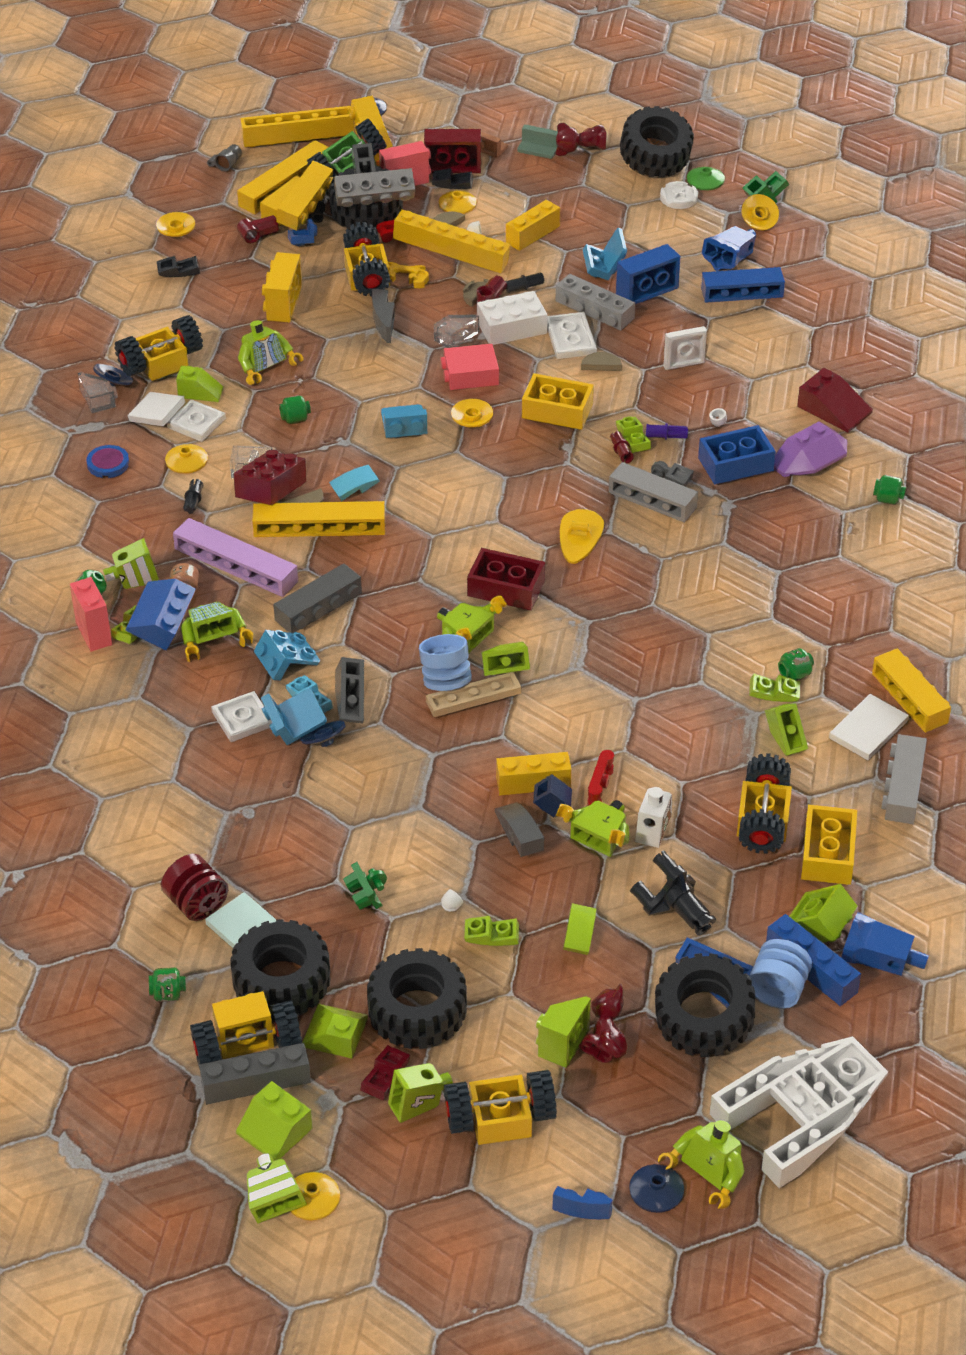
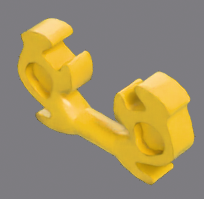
M388 262L390 280L392 282L396 280V273H408L409 284L413 283L414 288H424L425 284L429 281V273L424 265L407 266Z

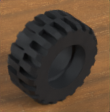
M650 106L644 107L643 110L635 111L625 121L620 140V153L625 163L630 164L629 167L634 171L637 170L641 175L646 174L651 178H654V176L664 178L666 175L669 177L674 175L675 172H680L687 165L693 146L694 133L692 132L691 125L687 123L683 116L680 117L678 112H672L670 108L665 107L663 109L660 106H654V108H650ZM645 139H660L666 142L668 145H653L647 142Z
M375 166L376 172L389 171L386 168L381 169V167ZM354 168L345 169L344 172H340L337 176L354 174ZM334 179L329 187L332 217L341 226H346L350 230V225L353 224L356 227L358 222H360V225L366 222L367 226L370 223L376 228L381 222L395 220L403 209V201L392 200L388 203L373 202L369 205L353 204L349 207L337 206Z
M276 919V922L269 923V921L262 922L261 926L250 928L248 934L244 933L233 947L230 964L236 997L263 991L269 1011L270 1005L291 1000L295 1013L302 1015L308 1011L307 1008H314L319 1003V999H323L326 995L331 980L328 947L326 942L322 940V936L317 931H312V928L304 923L299 925L298 921L294 920L284 922L283 919ZM279 961L293 962L301 966L299 970L286 976L276 977L261 972L265 966Z
M415 948V951L401 950L398 955L393 953L386 957V962L382 960L376 966V970L372 971L369 983L367 984L369 1018H371V1024L375 1030H378V1034L385 1040L389 1038L390 1043L396 1046L402 1044L407 1049H412V1047L426 1049L428 1045H433L434 1047L442 1044L443 1039L447 1041L453 1037L454 1031L457 1032L461 1028L462 1021L465 1020L467 1013L466 979L464 974L460 972V967L455 962L451 963V959L444 954L439 956L437 951L429 949V952L423 951V948ZM415 990L427 991L438 997L431 1004L420 1007L407 1006L396 1000L400 995Z
M702 953L694 954L693 958L688 956L681 958L679 964L674 962L668 967V973H662L659 978V984L656 985L655 1012L658 1028L662 1030V1036L666 1041L670 1042L672 1040L674 1048L677 1050L683 1048L685 1049V1054L694 1056V1053L700 1054V1057H708V1054L715 1053V1056L724 1055V1050L726 1049L731 1052L737 1048V1042L743 1043L747 1039L748 1032H751L754 1026L755 990L752 986L751 978L748 974H744V969L739 964L732 965L731 959L727 957L720 959L718 954L709 953V956H702ZM711 992L723 997L729 1003V1007L718 1016L699 1018L687 1013L681 1007V1004L693 994Z

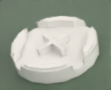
M683 181L670 182L664 188L662 187L660 192L662 203L674 209L689 208L695 205L698 199L696 187L693 185L692 187L688 186V183Z

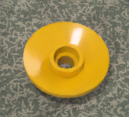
M461 190L449 191L439 198V207L444 212L452 211L465 214L472 211L477 204L474 195Z
M752 195L742 205V217L746 224L753 229L760 231L768 230L778 221V207L766 195Z
M172 212L161 216L156 225L157 230L161 234L179 237L190 233L195 228V220L187 213Z
M465 399L453 406L451 416L461 426L480 427L491 421L493 409L490 404L483 400Z
M194 444L176 446L165 457L167 467L181 474L197 472L208 461L207 452L202 447Z
M308 1172L294 1178L307 1203L303 1207L290 1211L294 1216L303 1220L314 1221L323 1219L334 1212L340 1201V1190L334 1179L319 1172Z

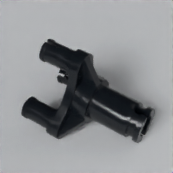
M661 851V854L658 853L654 857L653 862L667 876V882L662 890L654 896L644 883L639 881L632 886L630 892L643 905V910L649 916L676 911L690 928L695 929V933L700 936L712 927L708 923H715L716 918L714 915H710V911L693 894L696 883L690 874L687 875V871L681 865L678 866L668 856L666 851Z

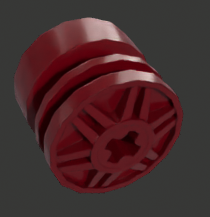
M194 853L177 859L168 867L161 881V891L190 921L204 920L216 912L226 900L229 891L225 880L199 854Z

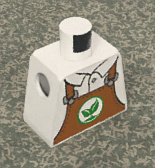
M659 787L647 789L638 813L635 842L659 848L672 816L671 793L665 792ZM651 819L655 822V826L649 827V824H651Z

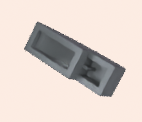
M372 289V313L375 326L386 343H391L395 321L394 302H389L388 290Z
M516 802L495 808V813L511 845H515L520 857L544 851V836L532 816L521 804Z

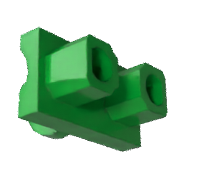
M358 862L353 863L351 867L354 872L347 875L343 880L351 893L360 887L363 888L352 895L358 908L361 910L373 904L375 909L383 906L374 889L378 891L384 889V884L387 881L385 872L372 868L368 871L369 875L367 876L362 871Z

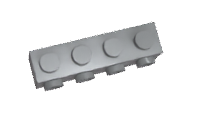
M412 168L340 175L334 178L337 206L369 205L373 202L388 203L392 200L407 201L414 198L415 195Z
M568 274L556 285V302L578 312H585V315L618 330H622L635 318V302L572 274Z

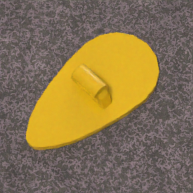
M577 509L568 512L562 518L560 524L561 551L569 563L576 564L586 558L601 538L604 530V520L599 514L587 509Z

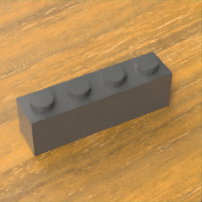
M342 564L274 603V619L289 633L297 632L362 594L361 577L346 564Z
M304 1043L199 1064L206 1105L258 1094L271 1081L282 1089L311 1083L310 1066Z

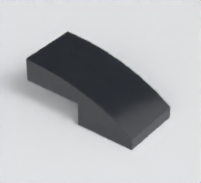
M452 168L433 171L432 185L447 189H472L474 177L472 171L453 174Z
M176 256L157 261L159 276L186 277L200 274L197 256L177 261Z

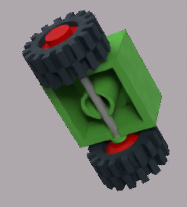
M367 118L355 127L361 139L351 131L325 149L322 154L318 152L309 158L307 162L310 165L312 161L332 168L333 178H335L340 172H344L345 169H353L352 145L371 143L374 156L379 153V150L385 149L387 145L378 129Z

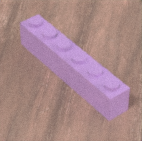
M188 518L173 532L176 550L281 597H284L298 582L297 565L206 526L201 522Z

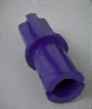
M668 423L665 425L647 424L646 437L665 438V440L667 438L686 439L688 437V427L668 425Z

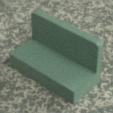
M524 124L522 127V141L517 148V152L552 159L556 153V136L558 131Z

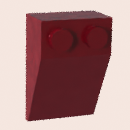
M822 368L799 387L797 407L847 433L873 412V409L840 375L826 368Z

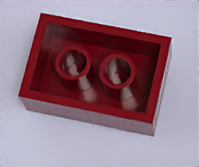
M424 129V145L430 149L431 159H429L431 173L435 170L452 168L453 173L471 171L472 173H481V129Z
M277 450L266 451V453L255 458L252 462L234 473L235 497L268 505L275 504L307 482L306 459L298 457L296 454L279 453Z
M481 547L467 576V596L491 601L496 596H502L508 606L532 611L545 583V562Z

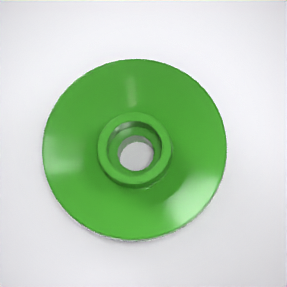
M698 167L692 169L687 174L689 185H693L699 190L717 189L723 185L725 180L723 173L712 167Z

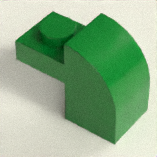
M775 171L765 181L756 175L742 189L748 197L762 194L777 203L778 201L775 197L790 184Z

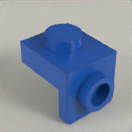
M311 218L307 219V229L288 230V239L295 246L314 243V236H317V225L313 223Z

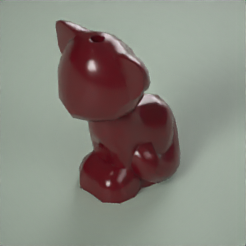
M559 123L557 125V156H564L574 152L578 145L583 147L597 146L601 150L606 149L607 133L602 124L587 128L579 134L575 128L569 127L566 123Z
M621 984L616 989L603 990L591 1002L592 1012L598 1019L595 1023L593 1034L586 1035L579 1044L582 1051L593 1056L601 1063H608L613 1057L621 1058L627 1053L625 1035L613 1022L621 1014L624 1005L623 987Z

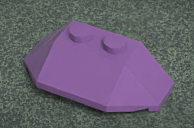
M819 421L786 439L775 455L774 470L783 477H788L790 474L805 475L816 473L847 456V439Z

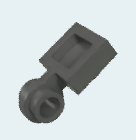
M664 461L655 462L651 467L652 474L662 478L665 477V479L685 487L692 479L694 473L693 470L674 463L670 468Z

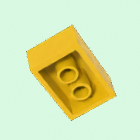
M277 252L275 259L271 260L270 272L266 274V284L262 285V296H265L263 312H266L268 321L291 322L302 289L300 254Z
M533 373L522 397V418L582 430L593 406L594 384Z
M808 804L801 880L851 885L855 855L857 810Z

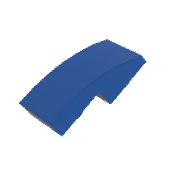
M557 1186L553 1193L552 1210L584 1219H610L613 1199L602 1192H595L588 1188L582 1197L571 1189Z

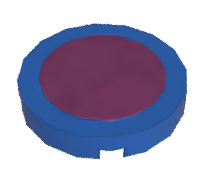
M115 445L97 447L86 458L89 472L100 478H103V476L114 478L123 474L129 467L128 453L125 449Z

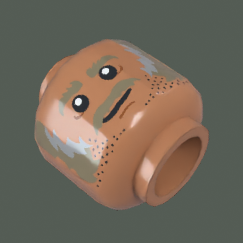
M180 563L172 568L170 579L176 578L197 590L199 572L195 566L189 563Z

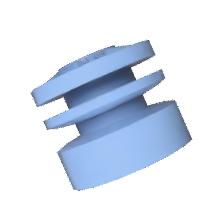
M453 634L438 635L424 640L419 645L420 661L423 664V682L428 689L436 691L454 690L467 685L471 681L470 662L467 660L469 657L468 645L464 637Z
M772 939L763 943L749 976L755 990V998L770 1007L780 1009L796 1005L812 968V960L807 951L798 944L783 939Z

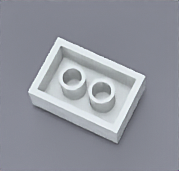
M535 291L477 302V323L489 344L495 345L547 334V313Z

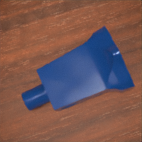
M734 226L718 235L704 239L702 255L712 264L715 271L732 269L740 261L753 253L756 232L752 229L746 231Z
M857 912L841 958L848 963L863 964L902 976L906 964L925 969L929 955L911 949L914 935Z

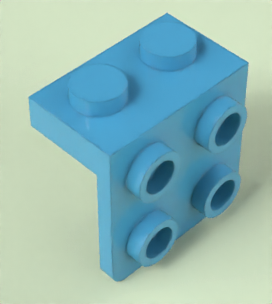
M617 228L604 250L588 244L585 245L583 254L588 274L605 280H609L611 275L615 274L617 262L624 259L627 254L622 229Z
M422 405L381 409L386 438L428 434L427 411L423 409Z
M265 630L254 649V653L273 680L280 681L290 663L317 666L320 662L315 650L308 644L305 636L298 632L289 633L281 630Z
M310 688L305 689L279 705L276 704L269 693L261 697L265 706L261 709L267 720L271 719L272 724L269 726L275 737L280 735L286 745L291 744L327 722V718L314 692Z

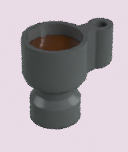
M232 144L219 154L213 155L207 161V164L210 167L216 165L221 171H228L235 165L236 160L241 157L242 151L238 145Z

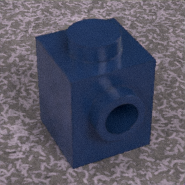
M553 774L534 785L533 803L553 818L556 816L560 804H566L571 807L572 789Z

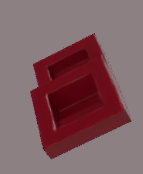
M387 1045L375 1059L374 1068L361 1082L360 1091L384 1101L390 1093L394 1070L406 1068L411 1055Z

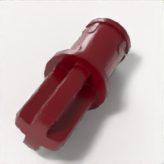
M621 432L611 433L610 438L614 444V452L619 455L622 462L625 461L626 464L632 462L634 455L630 450L629 442L623 438Z

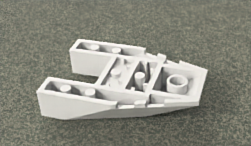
M852 1036L822 1044L821 1048L810 1051L802 1049L795 1051V1055L771 1058L711 1096L710 1115L715 1121L723 1120L728 1122L731 1126L730 1130L777 1101L799 1123L801 1128L764 1150L762 1171L778 1188H781L801 1175L847 1130L887 1077L888 1071Z

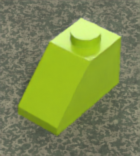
M192 366L180 367L176 378L178 396H184V399L219 402L223 386L202 368Z
M524 642L499 645L481 653L484 676L530 669L528 647Z
M796 703L784 704L765 710L770 733L785 756L808 749Z

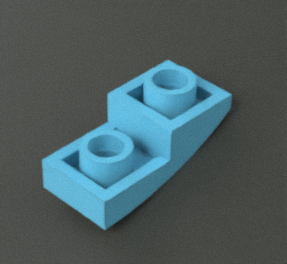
M365 465L348 471L329 483L341 501H343L359 489L362 493L380 482L371 467Z
M307 676L298 677L286 685V689L292 697L307 688L312 689L324 713L333 709L332 701L320 693L317 683Z

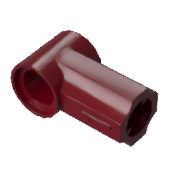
M272 215L254 221L248 218L243 219L238 223L237 230L243 239L251 244L255 243L261 236L279 231V226L276 222V217Z
M496 275L485 286L477 288V302L499 298L507 288V282L504 281L503 277Z

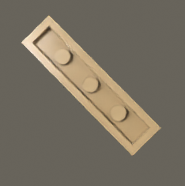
M509 672L472 682L458 689L426 695V703L433 717L521 694V685L514 672Z

